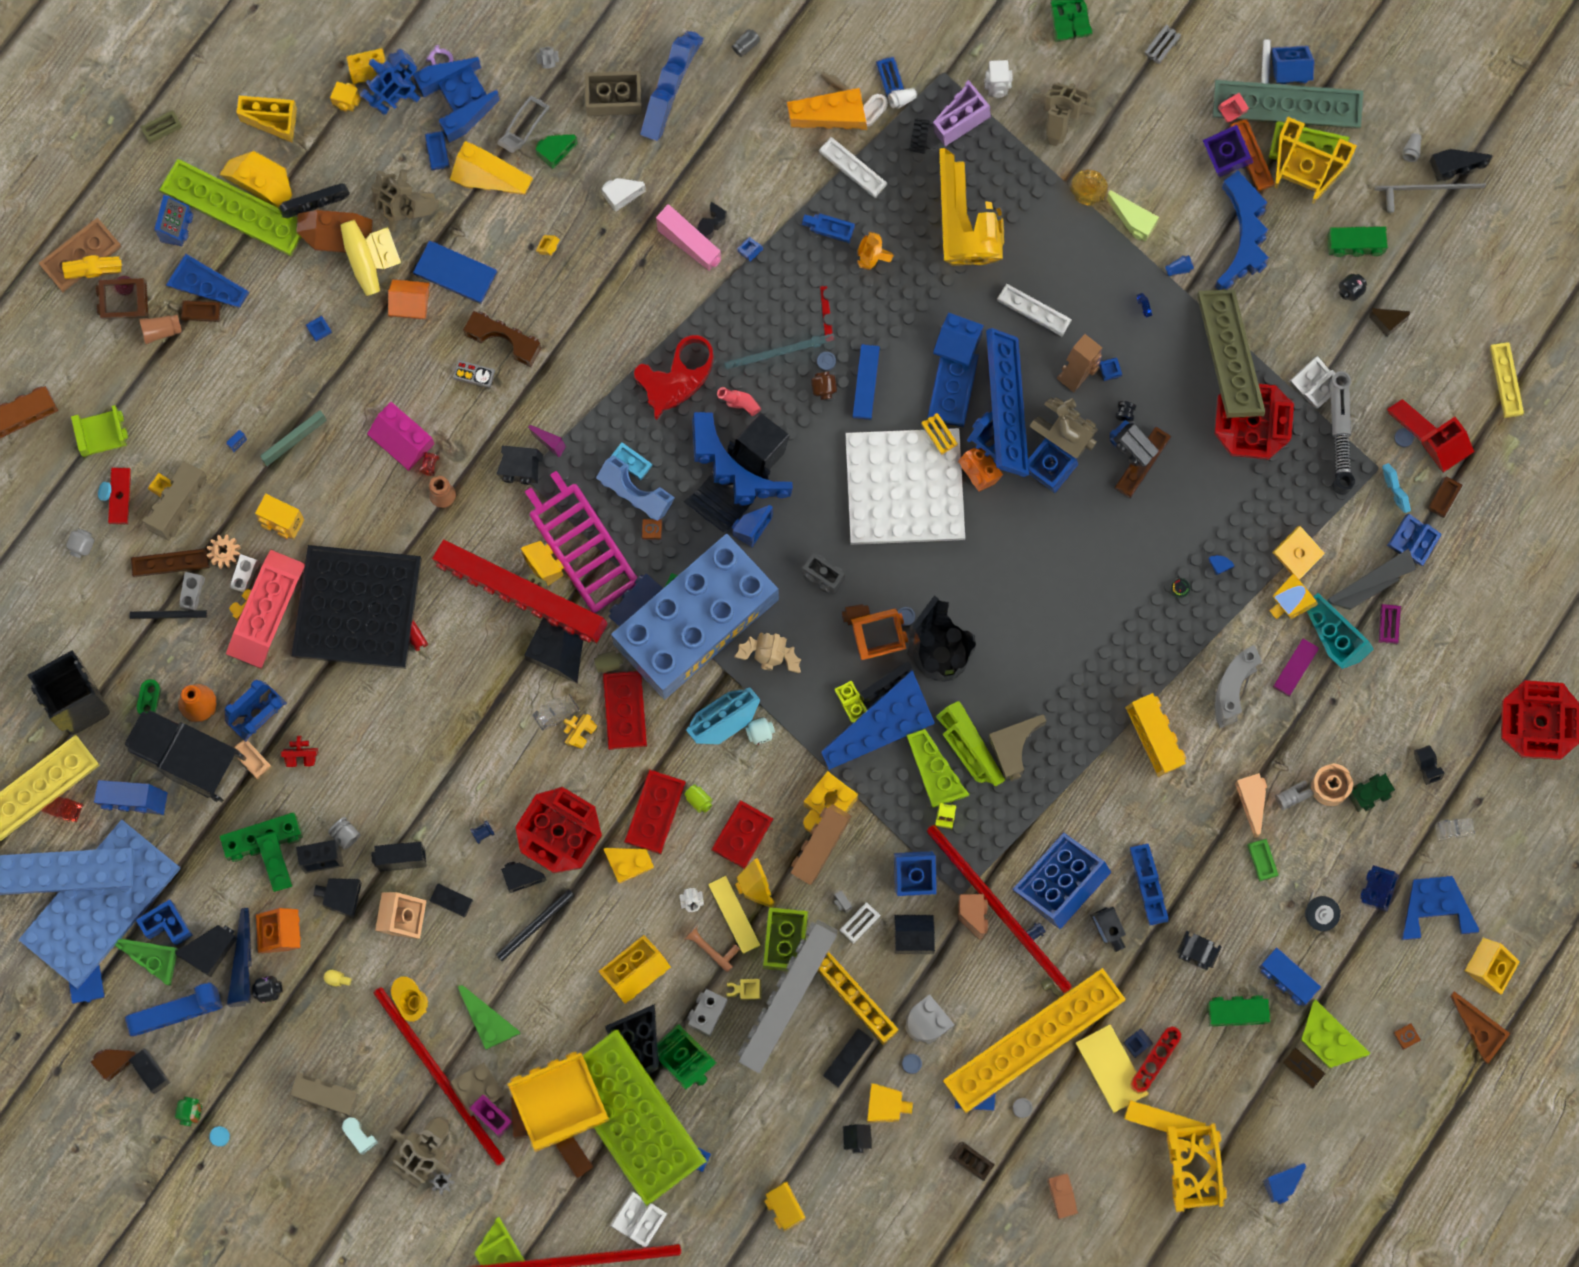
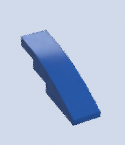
M1149 843L1130 847L1133 866L1149 926L1168 922L1169 918L1159 884V876Z

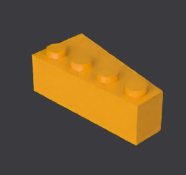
M860 88L787 102L791 127L860 128L861 130H867Z

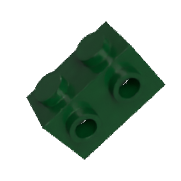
M1378 773L1369 778L1370 782L1364 785L1361 782L1353 787L1349 798L1357 812L1363 809L1366 812L1374 808L1375 803L1381 800L1383 803L1392 798V793L1395 789L1386 773L1381 776Z

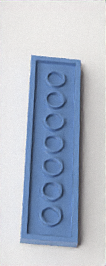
M119 848L0 855V895L133 888L134 849Z

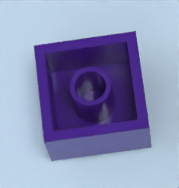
M1237 125L1203 140L1219 178L1254 163Z

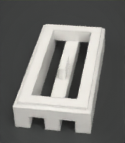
M866 902L839 931L854 944L881 915ZM867 908L869 910L867 914L849 932H847L846 929ZM873 914L874 917L853 938L851 935Z

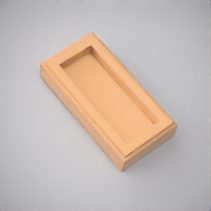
M242 740L234 747L247 758L246 761L239 760L256 779L271 767L248 740L247 742Z

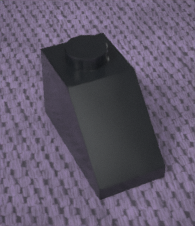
M513 861L504 865L505 868L501 869L510 894L547 881L545 874L520 862L516 863Z

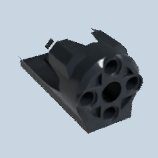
M934 595L911 626L907 653L913 657L925 677L943 682L953 681L954 678L965 671L969 659L975 651V635L968 630L963 631L960 627L954 625L947 615L949 602L939 601V598ZM940 646L946 647L950 651V659L945 663H939L933 656L935 649Z

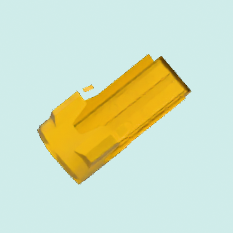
M939 148L944 261L953 266L986 265L1002 260L1004 245L1003 218L997 220L995 213H978L973 231L966 207L965 162H955L953 153L946 148ZM985 202L986 209H993L992 202ZM997 208V214L1001 216V209Z

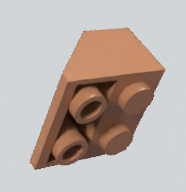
M960 894L958 900L959 921L978 939H983L984 934H987L988 919H984V914L988 911V902L984 900V894Z

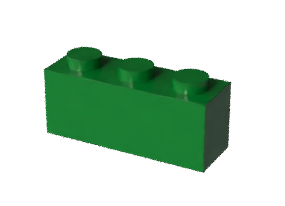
M1386 226L1330 227L1327 234L1328 253L1335 257H1343L1345 255L1360 257L1364 254H1371V256L1376 257L1385 254L1388 248Z
M1262 995L1251 996V999L1235 996L1232 997V1000H1224V997H1214L1212 1001L1207 1003L1209 1027L1267 1025L1270 1023L1269 999H1263Z

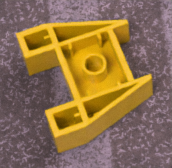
M1287 117L1279 136L1275 188L1278 187L1281 178H1284L1315 191L1312 200L1314 204L1347 169L1357 145L1339 138L1333 154H1328L1298 141L1305 123Z

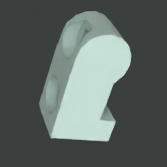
M347 1118L343 1122V1131L360 1154L363 1155L378 1144L374 1136L371 1135L367 1138L361 1130V1124L357 1119Z

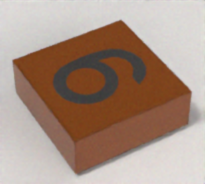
M643 519L642 539L661 540L662 520Z
M1412 1023L1393 1033L1403 1050L1421 1041Z

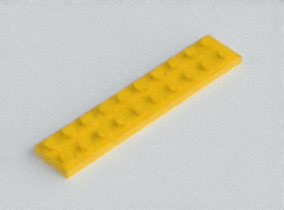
M1101 968L943 1080V1083L966 1114L1125 1002L1126 999L1104 969Z

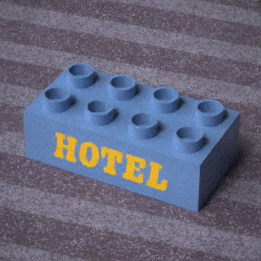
M726 533L611 634L613 645L665 700L779 600V589Z

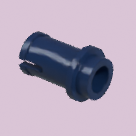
M1039 922L1038 924L1034 923V926L1026 932L1035 940L1039 936L1043 937L1046 931Z

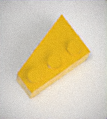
M239 95L236 113L241 122L293 143L297 113L294 100Z

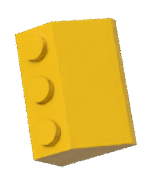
M643 935L598 972L622 1002L626 1004L642 990L650 986L657 978L665 974L671 966L661 952Z

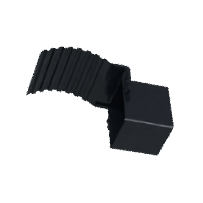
M760 413L739 435L735 443L730 440L727 453L747 471L769 480L770 469L785 453L790 435ZM714 470L697 491L683 501L722 532L728 530L752 504L740 505L739 503H734L733 483H714Z

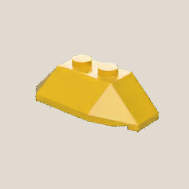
M255 151L229 159L219 174L226 180L279 208L280 204L292 198L286 169Z

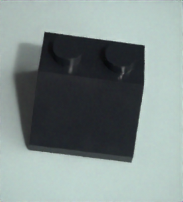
M894 915L895 954H934V915Z

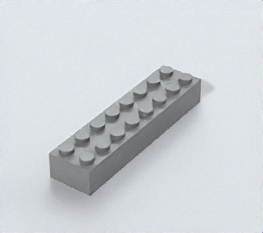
M818 919L816 923L811 922L806 931L807 939L800 941L796 950L798 955L796 958L792 956L786 968L789 971L786 975L784 973L781 975L776 985L779 989L777 992L772 991L767 1001V1004H769L768 1008H763L758 1016V1026L753 1025L747 1037L750 1039L749 1042H744L739 1050L738 1056H740L739 1062L757 1073L761 1072L834 942L838 930Z

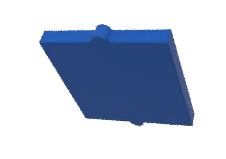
M100 964L79 989L69 982L72 1004L85 1001L90 1003L91 1000L105 998Z

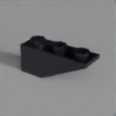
M1448 149L1433 154L1429 162L1437 181L1442 179L1447 181L1452 179L1454 175L1460 173L1465 175L1470 173L1472 169L1487 167L1493 156L1492 154Z

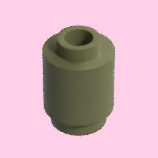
M615 650L599 654L598 657L594 658L598 673L620 669V664H623L621 654H616Z

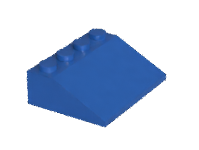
M1063 833L1018 882L1013 891L1058 929H1061L1110 875L1111 871L1105 861Z

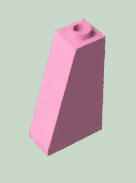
M669 204L656 217L657 231L707 270H710L712 267L715 268L720 263L721 251Z

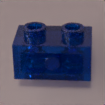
M1373 865L1372 870H1369L1366 876V881L1368 882L1366 888L1362 889L1360 895L1361 902L1365 906L1388 912L1399 875L1395 871Z

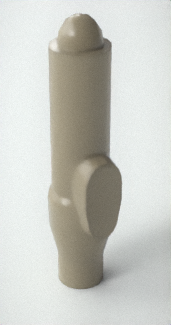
M824 71L821 73L820 77L840 91L851 90V88L840 82L841 80L837 76L827 74Z

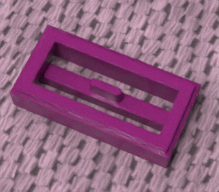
M1381 605L1378 643H1399L1401 606ZM1388 609L1386 638H1384L1385 610ZM1396 610L1393 639L1391 638L1392 611Z

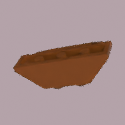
M323 210L309 211L298 214L297 234L314 250L346 253L340 224L355 220L366 239L372 233L373 220L356 213Z

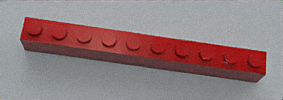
M444 539L432 557L436 567L441 571L446 572L448 570L452 572L451 574L460 580L464 578L468 580L467 582L476 588L479 585L483 587L486 593L490 595L495 593L504 602L509 603L511 601L520 610L525 611L527 609L531 611L533 616L539 619L544 617L548 619L547 622L555 627L560 625L564 627V631L571 635L574 633L580 635V638L587 643L592 641L597 644L608 625L604 617Z

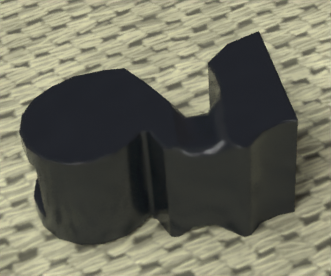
M713 202L710 203V215L714 219L702 218L698 223V231L708 240L713 238L714 230L718 231L721 226L726 224L725 220L727 218V211Z
M1428 745L1414 750V756L1419 765V770L1423 773L1425 784L1428 785L1442 780L1445 773L1441 767L1437 768V757L1431 746Z

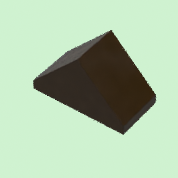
M1372 308L1369 318L1388 337L1407 321L1410 311Z

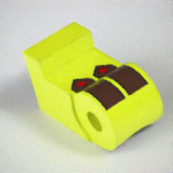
M939 804L935 823L936 827L953 828L956 805Z

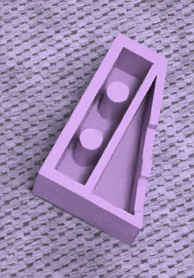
M969 80L965 83L960 93L954 96V100L950 105H947L933 122L934 133L944 146H947L991 117L989 104Z

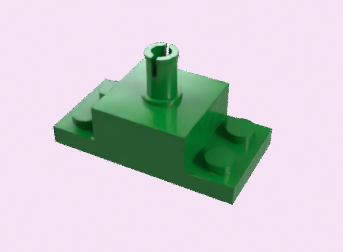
M679 1024L657 1042L658 1061L685 1090L695 1082L698 1086H702L707 1082L708 1078L704 1074L715 1065L716 1061Z

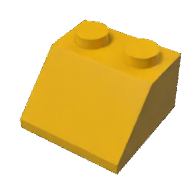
M538 541L521 548L523 558L537 577L546 581L548 586L564 576L562 572L564 567L558 559L554 560L552 557L553 551L548 544L544 545L542 541Z
M1482 938L1465 972L1475 981L1502 995L1520 961L1501 943Z
M787 1182L766 1194L767 1199L764 1202L769 1211H774L776 1217L773 1219L778 1229L783 1228L786 1231L805 1221L806 1217Z

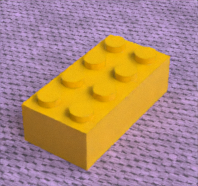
M1151 693L1130 703L1125 708L1157 777H1160L1185 765L1186 756L1183 750L1178 748L1177 736L1173 731L1171 732L1168 726L1170 722L1166 714H1163L1160 709L1161 702L1159 698Z

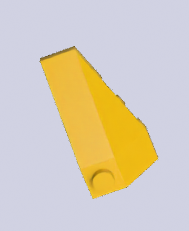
M467 141L463 143L456 157L450 181L466 188H483L489 191L492 189L524 195L533 180V177Z
M756 858L737 876L738 883H735L738 893H743L746 899L767 907H774L765 873L758 858Z

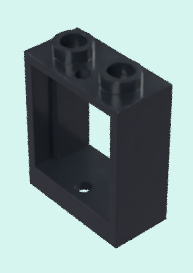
M335 840L296 847L299 867L305 874L344 867L341 847Z

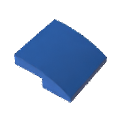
M1406 514L1387 546L1399 554L1409 549L1413 561L1423 566L1442 534L1430 525L1423 524L1412 515Z

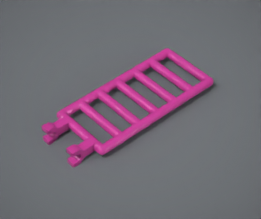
M555 471L550 476L561 492L542 504L532 488L526 490V495L536 508L529 515L556 558L563 565L565 572L590 611L596 613L622 596L628 589H633L636 585L634 582L637 576L578 485L572 484L567 487L560 474ZM574 493L579 503L544 525L539 515ZM584 508L589 518L554 541L549 531ZM594 524L600 534L564 556L559 547ZM604 540L610 550L574 572L569 562ZM615 556L620 566L585 588L579 578ZM625 572L630 582L595 604L589 594Z

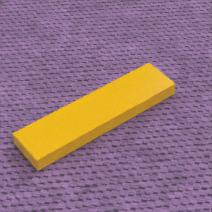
M1129 1100L1124 1117L1125 1120L1167 1132V1127L1175 1126L1176 1129L1206 1126V1123ZM1195 1136L1196 1142L1202 1139V1136Z

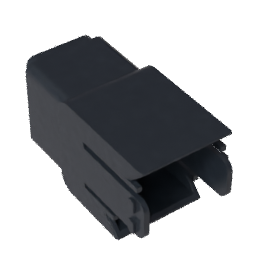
M73 650L27 675L33 684L31 685V690L37 696L39 705L45 707L44 709L49 719L61 731L66 730L69 734L74 735L106 718L110 713L85 665ZM85 687L88 688L90 694L72 703L71 705L64 707L61 700H63V702L67 704L68 702L86 693L87 690Z
M151 710L148 713L143 711L140 714L125 742L128 752L137 761L160 771L170 780L207 798L210 797L215 802L219 801L221 803L224 800L214 793L234 756L243 761L247 759L236 748L182 722L178 724Z

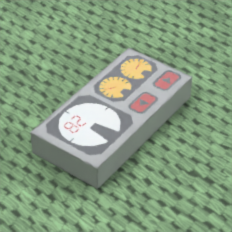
M459 360L453 378L454 380L490 389L495 369Z

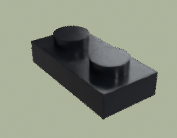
M438 883L429 901L465 918L474 900Z

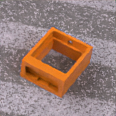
M896 608L851 619L861 660L907 649L905 644L908 642L906 631L903 632L901 627L904 624L902 613L898 614ZM893 617L898 641L867 649L862 624Z

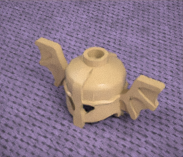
M760 633L757 640L750 636L746 643L738 645V652L734 655L735 658L746 660L755 651L754 658L762 664L761 668L764 670H773V666L780 665L784 658L788 671L801 672L799 667L801 659L795 655L794 647H785L787 639L780 637L779 634Z

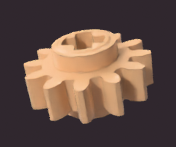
M226 534L224 539L220 535L217 536L218 541L211 539L213 546H207L208 551L211 552L207 554V557L212 559V565L218 563L219 568L222 569L224 564L228 568H230V562L237 564L235 557H240V553L237 550H240L241 547L236 544L235 538L230 540ZM221 550H227V553L224 554V553H221L220 551H221Z

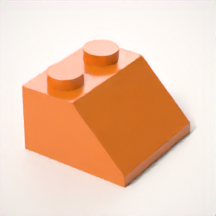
M278 908L256 914L258 953L284 952L300 948V918L298 909Z

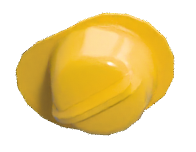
M404 976L397 978L391 987L393 1001L405 1020L417 1021L427 1012L428 998L424 992L419 990L417 984L411 978Z

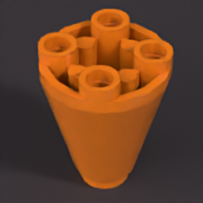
M202 684L188 685L182 690L178 700V707L181 714L188 721H205L216 712V696L209 687Z

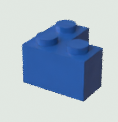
M170 899L136 920L149 940L166 931L172 943L177 946L193 936L174 902Z

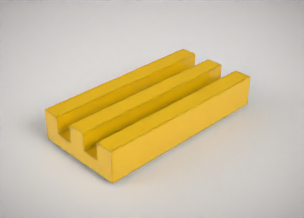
M938 413L934 414L933 417H929L928 420L921 422V425L941 455L958 446V443ZM935 420L938 422V424L948 437L949 441L951 442V445H949V443L943 436L942 432L934 422ZM928 424L932 425L946 448H942Z

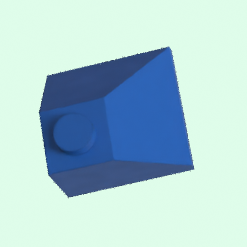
M768 505L743 515L740 520L737 519L732 526V529H734L733 536L748 546L753 547L773 518V507Z
M1305 1163L1263 1180L1272 1203L1277 1201L1279 1205L1289 1201L1288 1197L1293 1195L1306 1168Z

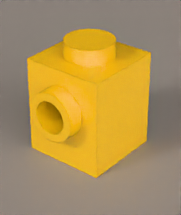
M337 81L330 99L332 105L337 106L340 110L353 111L355 106L359 105L361 97L355 85Z

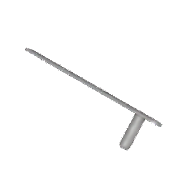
M1486 184L1376 186L1374 190L1386 191L1387 212L1393 213V190L1485 188Z

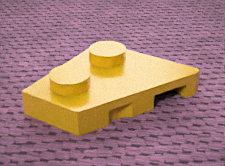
M604 849L619 884L654 869L646 849Z

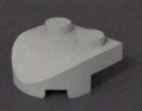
M930 994L917 1003L906 1015L905 1029L908 1035L916 1042L933 1043L954 1026L953 1022Z

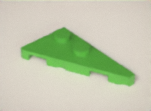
M119 939L116 942L115 946L128 954L130 958L146 968L152 975L158 977L165 985L171 986L177 956L175 953L178 948Z
M463 985L458 987L486 1050L520 1035L518 1029Z

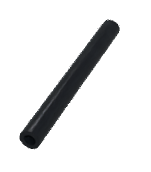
M567 889L504 946L496 956L501 961H504L575 895Z

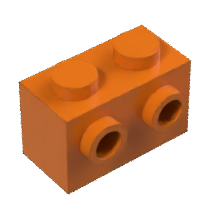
M975 447L965 452L958 462L970 478L972 484L980 492L996 484L1003 476V473L996 467V463L993 462L994 460L990 455L988 457L984 455L986 453L985 450L982 448L978 450Z

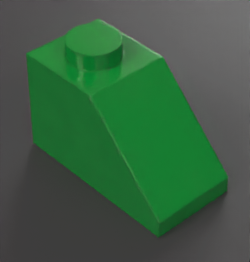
M574 134L547 136L544 140L541 139L537 143L535 148L536 155L554 169L578 144L577 136Z

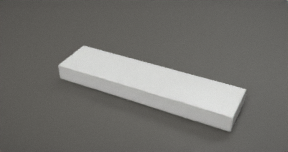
M832 137L819 149L820 154L874 198L887 186L886 181Z
M1007 283L997 298V301L1061 337L1072 319Z

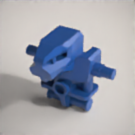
M398 49L396 53H389L387 61L383 64L378 63L374 59L369 61L368 64L374 68L377 76L372 81L367 80L366 83L375 94L372 96L368 90L364 89L360 97L366 99L371 107L377 108L385 115L389 111V107L382 104L383 101H386L396 109V103L400 98H411L414 102L420 100V96L414 91L415 85L410 79L417 71V66L412 57L403 49Z

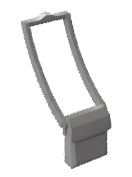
M530 96L497 144L511 153L520 149L550 106ZM532 100L543 106L545 110L535 121L523 140L509 131L520 113Z

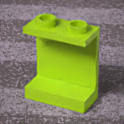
M116 405L112 406L113 411L83 419L79 415L71 416L78 450L82 457L127 446L126 439H128V433L126 428L122 426L124 416L122 410L119 411Z

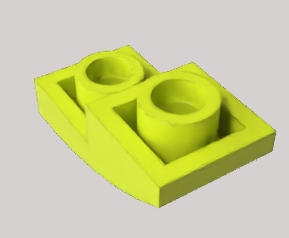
M851 680L834 690L851 723H854L867 709Z

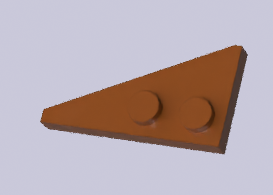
M1454 991L1450 997L1484 1063L1489 1064L1510 1033Z

